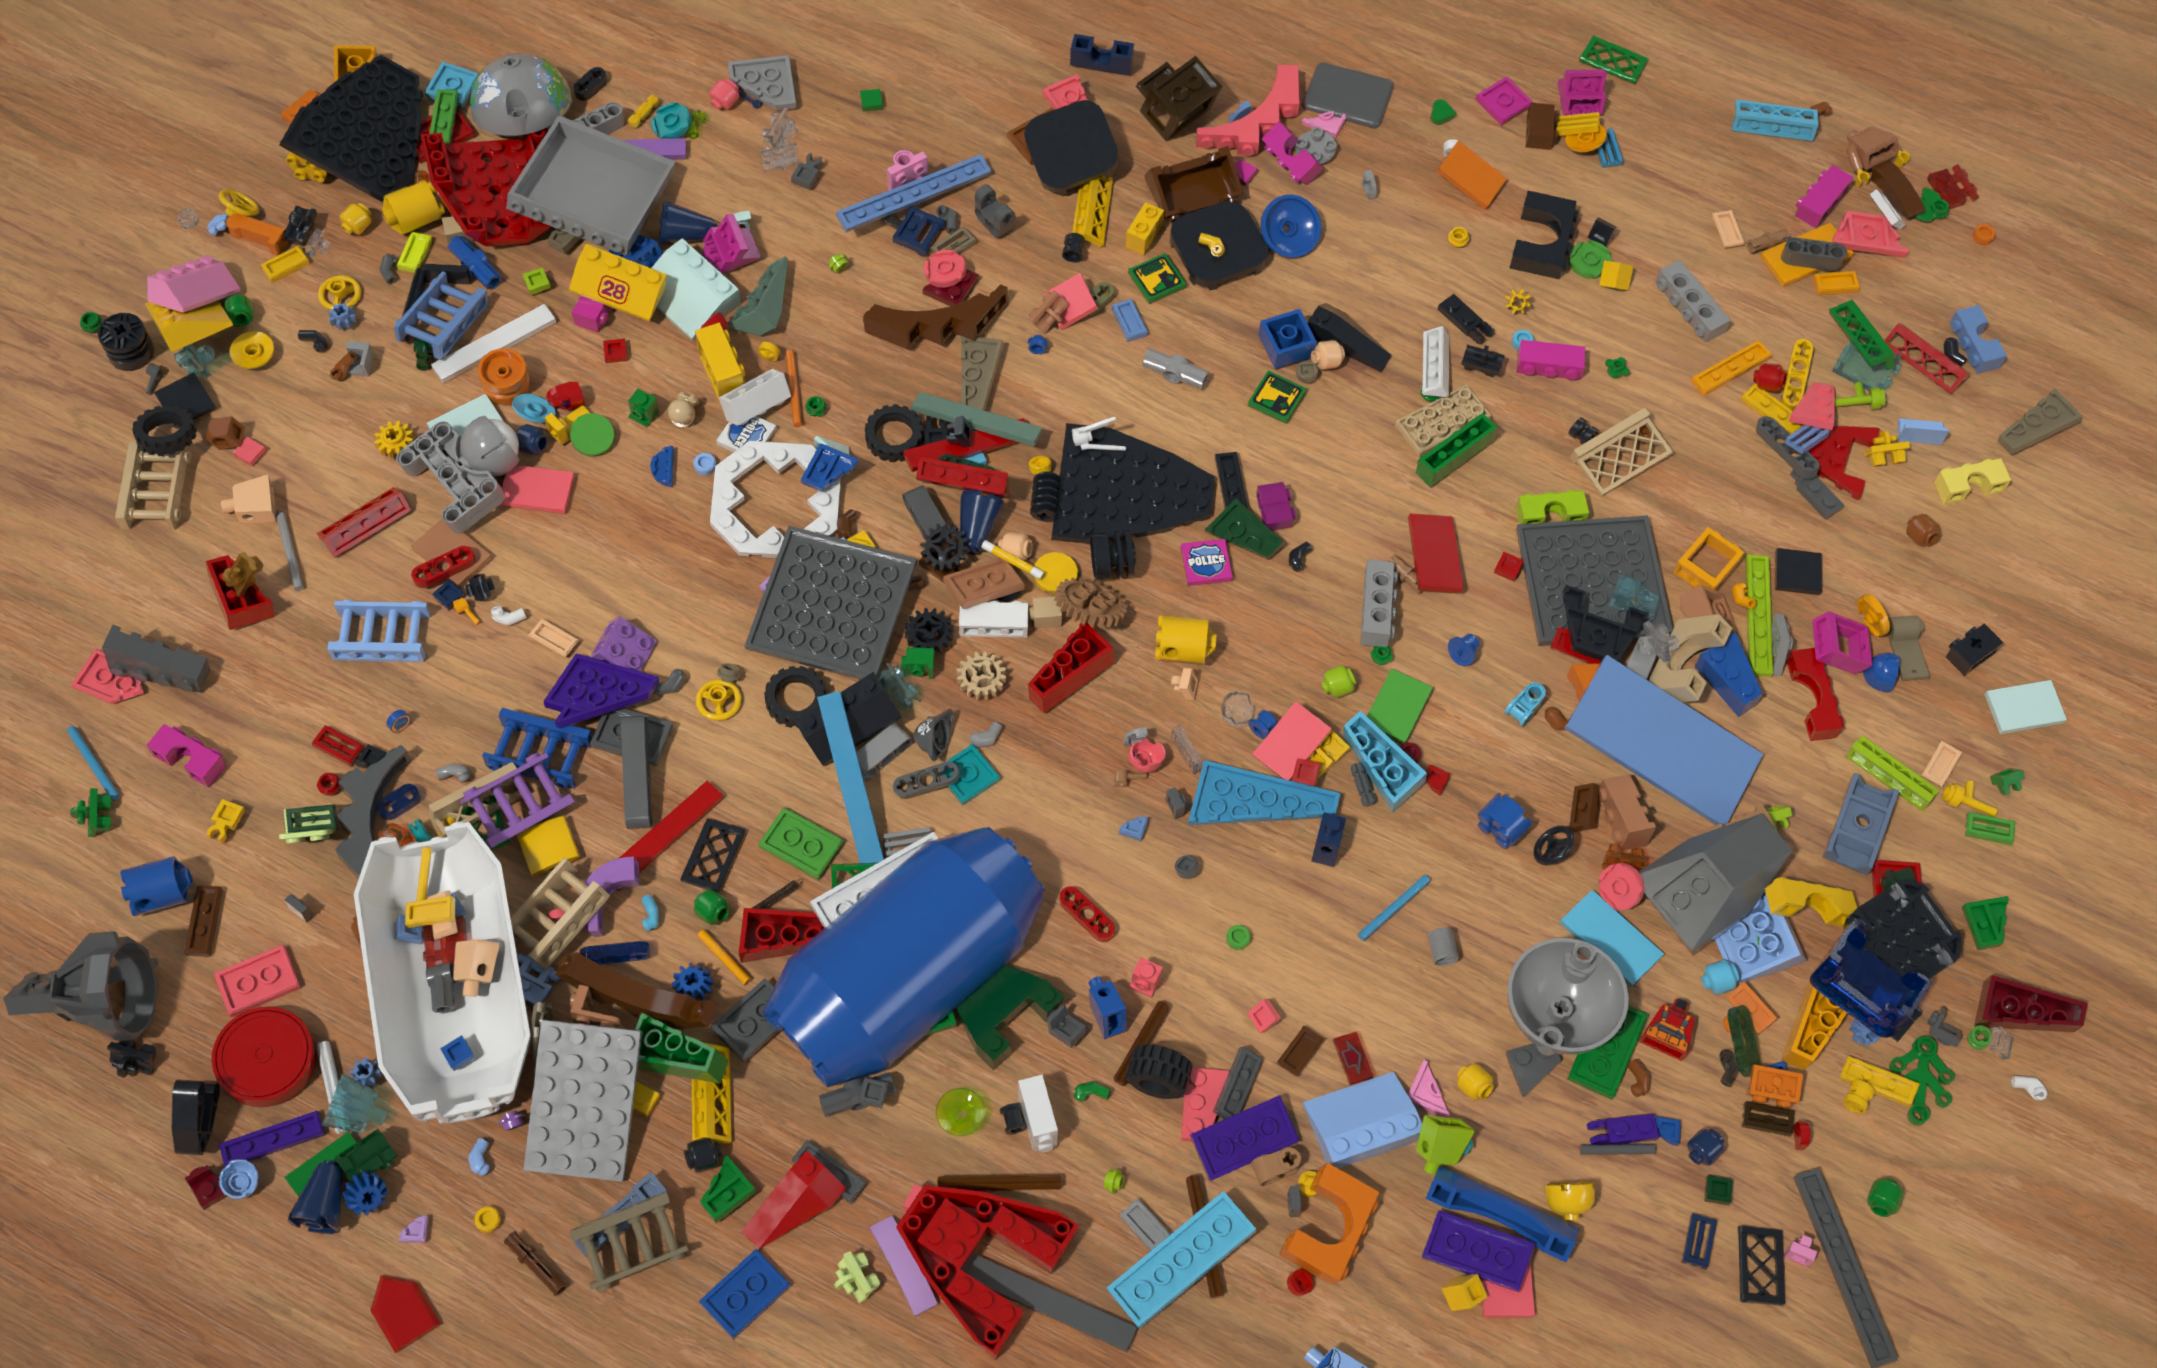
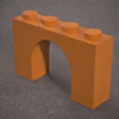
M1326 1163L1319 1167L1310 1189L1333 1202L1342 1212L1345 1227L1341 1239L1336 1244H1324L1296 1229L1288 1234L1279 1255L1332 1285L1343 1281L1349 1270L1346 1267L1348 1261L1357 1253L1359 1247L1357 1241L1368 1228L1369 1223L1366 1221L1378 1206L1376 1199L1379 1192L1335 1166Z

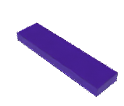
M317 1110L219 1144L224 1167H226L232 1160L245 1159L252 1161L325 1136V1132Z

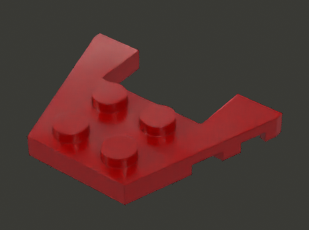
M1833 426V429L1829 430L1828 437L1812 447L1808 452L1819 462L1818 476L1823 479L1826 477L1835 483V487L1841 491L1843 489L1852 494V498L1859 501L1865 480L1843 473L1852 442L1867 447L1875 446L1873 439L1878 437L1880 428Z

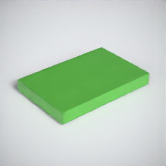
M1391 668L1367 717L1390 739L1404 744L1433 687Z
M783 807L758 846L760 849L809 876L820 880L844 844V840Z

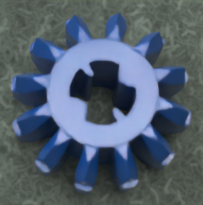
M691 962L687 969L680 966L681 973H674L673 975L675 981L672 982V988L676 990L675 993L687 994L696 1000L697 998L703 1001L706 1000L705 994L712 993L710 986L714 984L713 978L709 977L711 975L710 970H703L702 964H698L694 968Z
M363 1171L361 1177L353 1175V1182H345L347 1188L343 1192V1197L346 1200L345 1204L357 1215L363 1211L368 1216L371 1209L378 1212V1204H386L384 1196L388 1195V1190L385 1187L386 1182L377 1173L372 1172L368 1175L367 1172Z

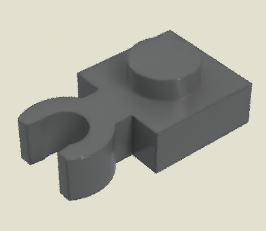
M809 153L806 156V164L800 162L791 176V183L810 190L819 176L822 157L813 162L812 154Z

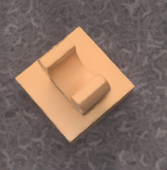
M1183 668L1182 676H1172L1171 685L1175 686L1174 691L1182 693L1185 700H1194L1198 679L1192 669Z

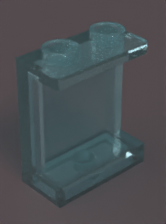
M1849 341L1837 359L1832 372L1854 384L1861 382L1863 388L1867 391L1870 388L1877 387L1887 390L1892 381V378H1890L1891 374L1896 375L1902 365L1899 363L1902 355L1897 354L1894 359L1895 368L1886 371L1881 363L1870 368L1851 341ZM1870 351V357L1872 359L1875 358L1876 356L1873 354L1872 351Z

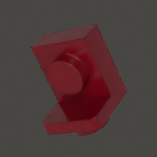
M208 1165L195 1168L190 1172L189 1176L185 1177L187 1184L191 1187L203 1210L227 1197L221 1190L217 1177Z

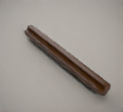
M939 1176L937 1186L973 1191L1061 1189V1176Z
M1191 1175L1186 1178L1193 1216L1206 1206L1198 1175ZM1217 1264L1206 1273L1211 1298H1219L1224 1294Z

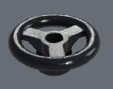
M1562 825L1545 831L1535 843L1533 850L1535 860L1544 866L1564 861L1569 856L1574 844L1573 831L1569 827ZM1562 832L1567 835V838L1558 840L1553 835ZM1547 840V850L1541 857L1542 845Z

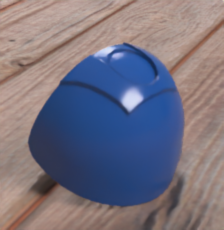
M1881 653L1872 658V667L1863 671L1866 682L1878 691L1891 692L1899 671V656L1893 653Z

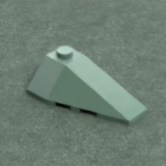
M786 256L769 265L758 280L759 286L747 295L746 298L749 301L744 308L739 306L728 325L731 329L760 336L766 332L771 333L777 328V322L782 313L788 262Z

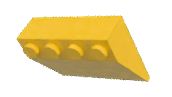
M218 300L184 313L151 302L145 303L158 331L171 352L233 326L232 321Z

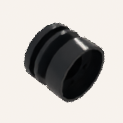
M117 313L105 319L98 330L99 341L110 363L115 368L122 371H134L141 369L150 362L154 355L153 342L138 316L131 313Z
M1123 530L1122 541H1120L1118 531L1113 533V542H1109L1106 532L1090 535L1091 561L1095 581L1110 579L1112 569H1116L1118 578L1123 577V568H1125L1127 577H1134L1136 552L1129 530Z

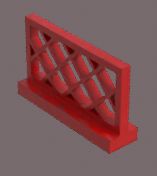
M920 457L916 480L961 490L982 491V494L989 495L990 493L995 496L1009 498L1008 473Z

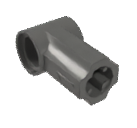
M452 962L426 968V979L428 986L431 988L432 1011L434 1013L444 1014L455 1009L453 984L456 981L453 979L454 965Z

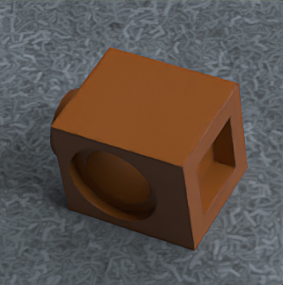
M232 416L211 419L205 439L218 450L241 446L245 427Z

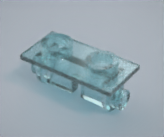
M886 663L889 670L885 669L879 675L880 678H884L885 686L890 692L896 687L898 688L892 696L900 707L910 708L914 699L921 702L917 696L919 693L917 688L911 682L907 683L904 679L906 676L904 671L898 665L894 667Z

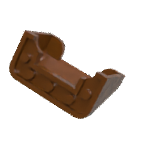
M1229 146L1219 148L1218 152L1207 153L1205 156L1172 166L1166 165L1162 169L1161 166L1151 168L1144 175L1158 208L1164 210L1163 219H1168L1169 222L1175 221L1180 215L1221 202H1238V197L1244 194Z

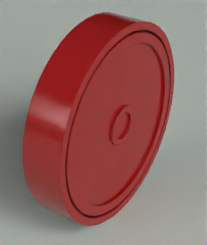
M258 1007L239 1014L226 1024L214 1043L211 1060L213 1072L218 1083L231 1098L247 1106L269 1107L289 1100L303 1089L314 1071L317 1053L311 1033L295 1014L277 1007Z

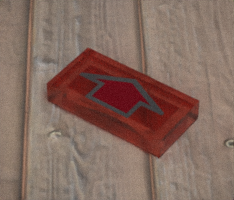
M1357 1031L1334 1038L1333 1043L1349 1086L1372 1079L1373 1073Z

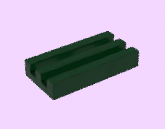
M336 805L286 809L288 833L338 828L336 823L337 816L335 814ZM329 810L330 814L292 818V813ZM330 819L331 824L293 827L294 822Z

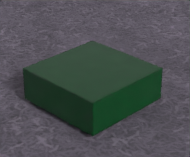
M1707 1175L1704 1201L1730 1205L1733 1179Z

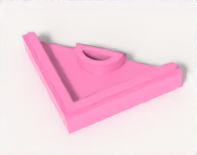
M1334 111L1319 114L1315 118H1303L1301 124L1310 128L1321 127L1323 131L1336 138L1346 120V114L1343 113L1342 117L1338 118L1334 117Z
M1423 1060L1408 1093V1097L1413 1105L1437 1116L1449 1117L1450 1113L1446 1109L1442 1094L1429 1069L1428 1061Z

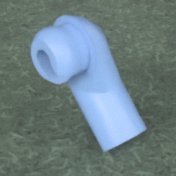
M481 1138L477 1139L469 1154L468 1161L471 1170L475 1174L478 1173L483 1176L487 1174L490 1168L483 1158L489 1143Z

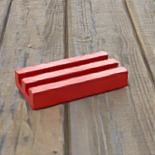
M324 725L312 741L313 747L351 767L354 764L353 761L359 758V753L365 749L363 744L327 725ZM327 733L355 749L352 751L324 735ZM320 740L323 741V742H325V743H327V744H329V745H331L332 747H334V748H336V749H338V750H340V751H342V752L348 754L349 757H347V756L343 755L342 753H340V752H338V751H336V750H334V749L328 747L327 745L321 743Z

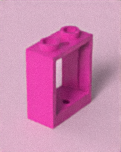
M1830 611L1812 620L1817 661L1855 675L1872 667L1868 626ZM1838 635L1848 638L1849 654L1839 651Z

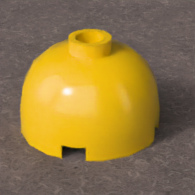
M1594 1182L1546 1184L1545 1196L1547 1204L1556 1214L1564 1215V1220H1578L1579 1214L1587 1213L1594 1204Z

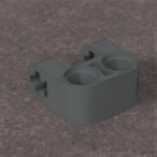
M982 185L975 193V214L985 228L995 238H998L1015 228V212L1008 205L1002 206L996 200V192L990 185Z

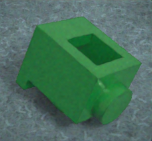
M637 388L628 400L631 412L628 416L629 419L648 427L659 412L656 397Z
M907 647L906 656L901 658V669L906 670V674H911L912 676L929 675V679H933L934 648Z

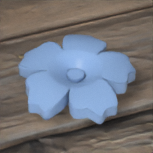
M218 214L209 222L207 230L212 236L216 235L218 230L223 231L226 228L225 222L229 217L227 214Z

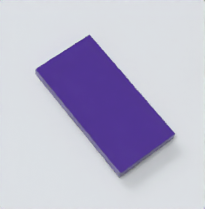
M1280 1095L1190 1134L1209 1181L1250 1164L1251 1161L1262 1155L1274 1153L1300 1141Z
M1438 1210L1422 1259L1467 1275L1478 1274L1481 1280L1519 1293L1535 1248V1243Z

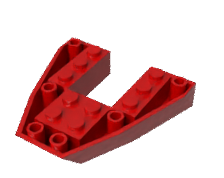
M924 1185L896 1228L926 1280L973 1340L996 1360L1021 1322L1024 1311L962 1270L988 1233L1049 1274H1052L1058 1262L1078 1234L1080 1225L1058 1211L981 1191Z

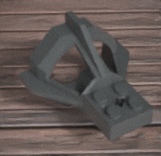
M115 931L89 933L58 970L48 974L33 972L25 975L24 979L18 985L12 987V990L3 999L8 1015L54 1012L55 1015L68 1022L73 1021L87 1025L113 1040H136L153 1022L158 988L154 969L159 963L157 958H150L147 948L128 936L118 937ZM113 957L116 958L119 964L111 966ZM124 980L125 1003L122 1015L118 1021L115 1019L111 1009L108 984Z

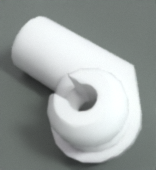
M495 606L491 609L492 619L506 626L526 619L522 608L511 613L503 611L501 606Z
M2012 1076L2011 1078L2012 1088L2025 1089L2035 1100L2041 1101L2046 1099L2048 1095L2047 1090L2037 1078Z

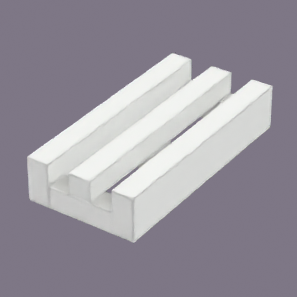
M1876 189L1870 194L1892 226L1900 230L1906 225L1884 193Z

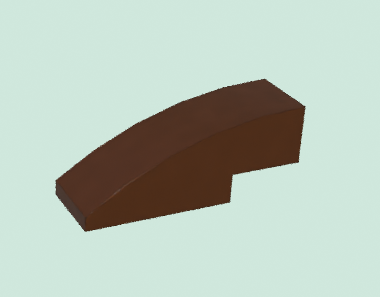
M1891 160L1872 167L1871 180L1883 190L1892 206L1906 218L1925 211V207L1916 190Z

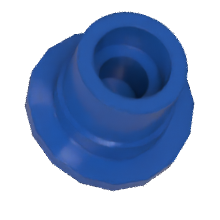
M1466 634L1462 638L1453 637L1448 643L1450 657L1461 666L1470 665L1475 660L1476 651L1480 648L1479 640L1472 634Z

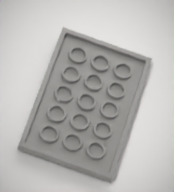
M541 1020L524 1171L619 1182L625 1181L642 1037L641 1030Z

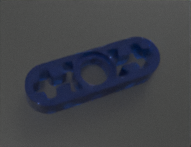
M645 941L587 946L581 948L579 953L599 965L641 961L650 958V944Z

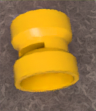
M1853 1080L1849 1087L1850 1093L1845 1095L1842 1104L1851 1112L1865 1114L1868 1108V1100L1873 1098L1875 1089L1866 1082Z

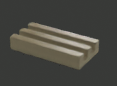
M963 226L932 246L931 253L934 254L950 244L944 250H953L960 255L976 245L977 239Z

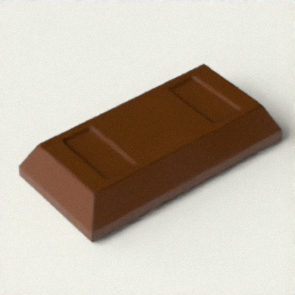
M1303 1026L1279 1058L1277 1064L1297 1077L1324 1039L1306 1026Z

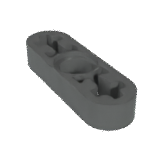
M944 762L896 778L893 783V790L899 798L909 799L955 784L960 778V771L953 762ZM947 769L953 772L950 778H947L945 775ZM935 772H938L940 776L939 778L941 780L940 782H938ZM925 775L933 777L932 783L928 786H923L920 783L921 778ZM913 779H915V782L919 788H915V786L913 785L914 782L912 781ZM903 783H906L908 786L906 792L900 789Z

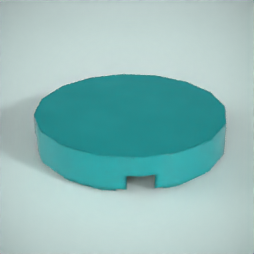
M676 102L660 107L656 111L655 117L651 119V127L660 139L679 138L688 131L692 123V116L687 107Z

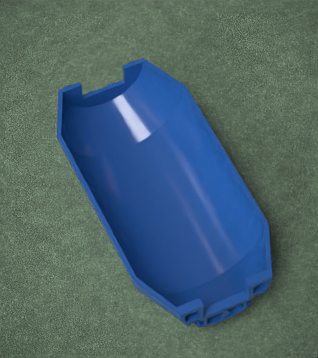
M990 827L978 828L928 841L787 960L762 1015L777 1032L782 1030L812 1064L810 1070L826 1088L884 1071L1022 950L1044 899L1043 892L1045 888L1031 870L1033 866L1029 859L1025 856H1020L1016 851L1015 844L1009 838L1003 839Z

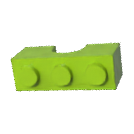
M1568 490L1560 493L1547 492L1538 495L1525 494L1519 496L1515 507L1519 524L1544 523L1545 513L1547 512L1558 514L1562 521L1587 520L1589 515L1584 490Z

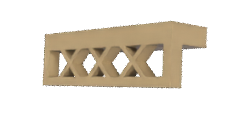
M513 762L428 805L429 816L444 838L447 837L441 820L449 817L456 819L455 822H469L470 824L480 820L477 812L471 816L462 814L464 808L468 806L473 807L470 800L461 805L459 800L465 797L463 792L474 786L478 790L517 769ZM510 778L499 784L503 792L504 788L514 783V781ZM491 789L479 795L482 803L485 797L489 795L494 796ZM519 791L513 794L504 793L509 803L522 798ZM498 801L492 805L483 803L488 814L501 809Z

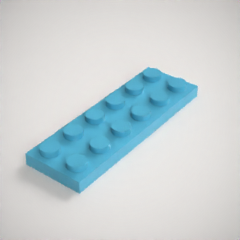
M1223 1191L1106 1289L1138 1329H1140L1256 1232V1228Z

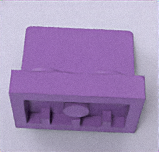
M618 616L608 623L590 657L601 661L607 660L615 665L641 671L656 644V640L621 616Z

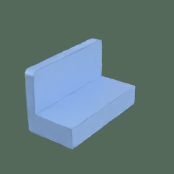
M1901 418L1897 422L1898 441L1901 442L1909 441L1912 443L1942 445L1949 432L1948 427H1943V422Z

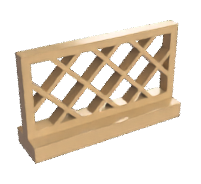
M1646 408L1641 409L1574 449L1570 455L1571 461L1574 464H1578L1600 497L1673 453L1648 418L1650 414ZM1646 425L1651 432L1650 438L1638 436L1639 429ZM1623 438L1633 439L1632 449L1620 446L1621 440ZM1637 440L1649 443L1647 452L1635 450ZM1652 444L1660 445L1664 453L1661 455L1652 454ZM1606 448L1616 450L1615 459L1603 457L1604 450ZM1619 451L1631 453L1630 463L1618 460ZM1634 455L1646 457L1645 464L1643 466L1633 464ZM1588 459L1597 460V470L1589 469L1584 462ZM1602 462L1613 464L1612 474L1600 471ZM1617 465L1628 467V474L1626 476L1615 475ZM1599 476L1611 478L1610 485L1603 489L1598 482Z

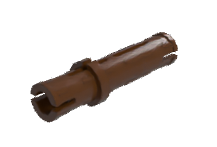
M513 1231L505 1238L504 1244L518 1256L517 1260L521 1264L525 1263L551 1290L554 1296L564 1291L567 1287L566 1282L540 1258L533 1245L529 1246L516 1231Z

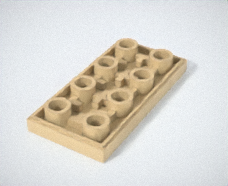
M1466 384L1449 393V396L1441 397L1397 420L1395 426L1417 455L1421 457L1434 449L1437 444L1449 438L1455 431L1464 427L1470 420L1475 419L1482 413L1491 419V414Z

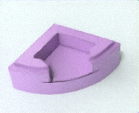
M428 1216L414 1219L413 1222L403 1229L399 1238L400 1243H426Z

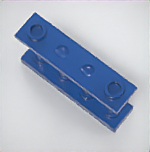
M501 708L499 718L502 726H504V730L494 755L483 752L482 757L485 765L490 770L496 771L513 762L516 768H519L526 764L525 759L528 757L535 737L538 735L548 738V742L543 754L547 753L549 757L541 761L549 778L559 788L566 789L568 787L574 789L576 784L570 771L579 748L591 747V731L572 725L557 728L555 721ZM513 731H524L527 734L517 759L513 760L503 757ZM563 741L571 745L561 771L548 769L557 742ZM533 767L520 773L522 776L540 780Z

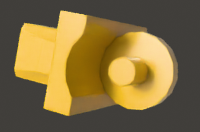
M1887 430L1880 431L1879 437L1873 439L1874 444L1880 445L1871 446L1869 450L1863 451L1864 457H1870L1872 467H1879L1887 464L1885 454H1890L1892 464L1904 463L1906 461L1905 450L1910 448L1909 441L1891 444V442H1896V436H1890Z

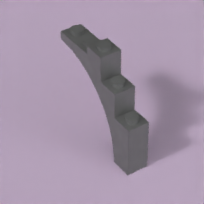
M402 745L388 751L383 759L371 764L366 772L362 773L357 767L353 771L347 772L339 781L343 792L353 803L343 807L340 813L336 815L341 825L351 837L341 841L335 851L339 859L358 880L370 844L375 841V818L382 796L397 773L411 761L407 750Z

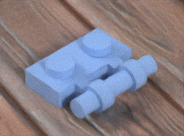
M519 953L517 960L522 964L519 971L524 1001L532 1006L537 1002L545 1003L553 991L552 986L547 984V981L551 979L558 983L561 980L555 975L557 971L552 966L545 970L529 955L526 956ZM534 970L540 975L536 978L528 974V972Z

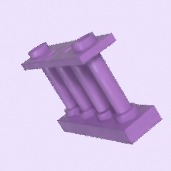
M537 752L525 759L527 761L526 764L478 790L474 786L463 792L465 797L459 800L462 805L470 800L488 832L486 835L489 839L484 842L489 849L574 802L570 794L563 797L561 793L557 792L541 761L549 757L547 753L540 756ZM530 767H533L550 797V805L542 808L541 805L538 806L520 774ZM510 778L513 779L530 809L528 811L530 816L523 820L520 816L517 817L499 785ZM490 789L509 820V828L503 831L500 828H496L479 798L480 794Z

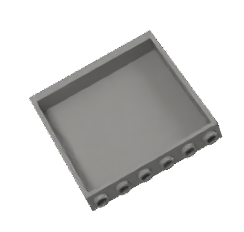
M558 115L509 191L506 209L626 256L670 183L676 161Z

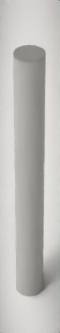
M278 512L276 519L294 590L301 591L304 587L285 513Z

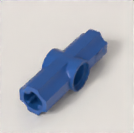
M463 236L452 238L448 248L460 261L461 265L468 266L470 276L474 275L487 290H493L498 287L502 277L489 264L485 254L480 249L476 250Z

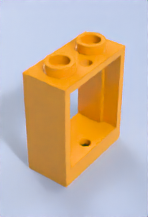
M1707 527L1677 562L1673 573L1694 588L1703 585L1716 591L1740 563L1745 552L1738 545L1723 538L1719 532ZM1704 543L1730 560L1716 578L1689 561Z

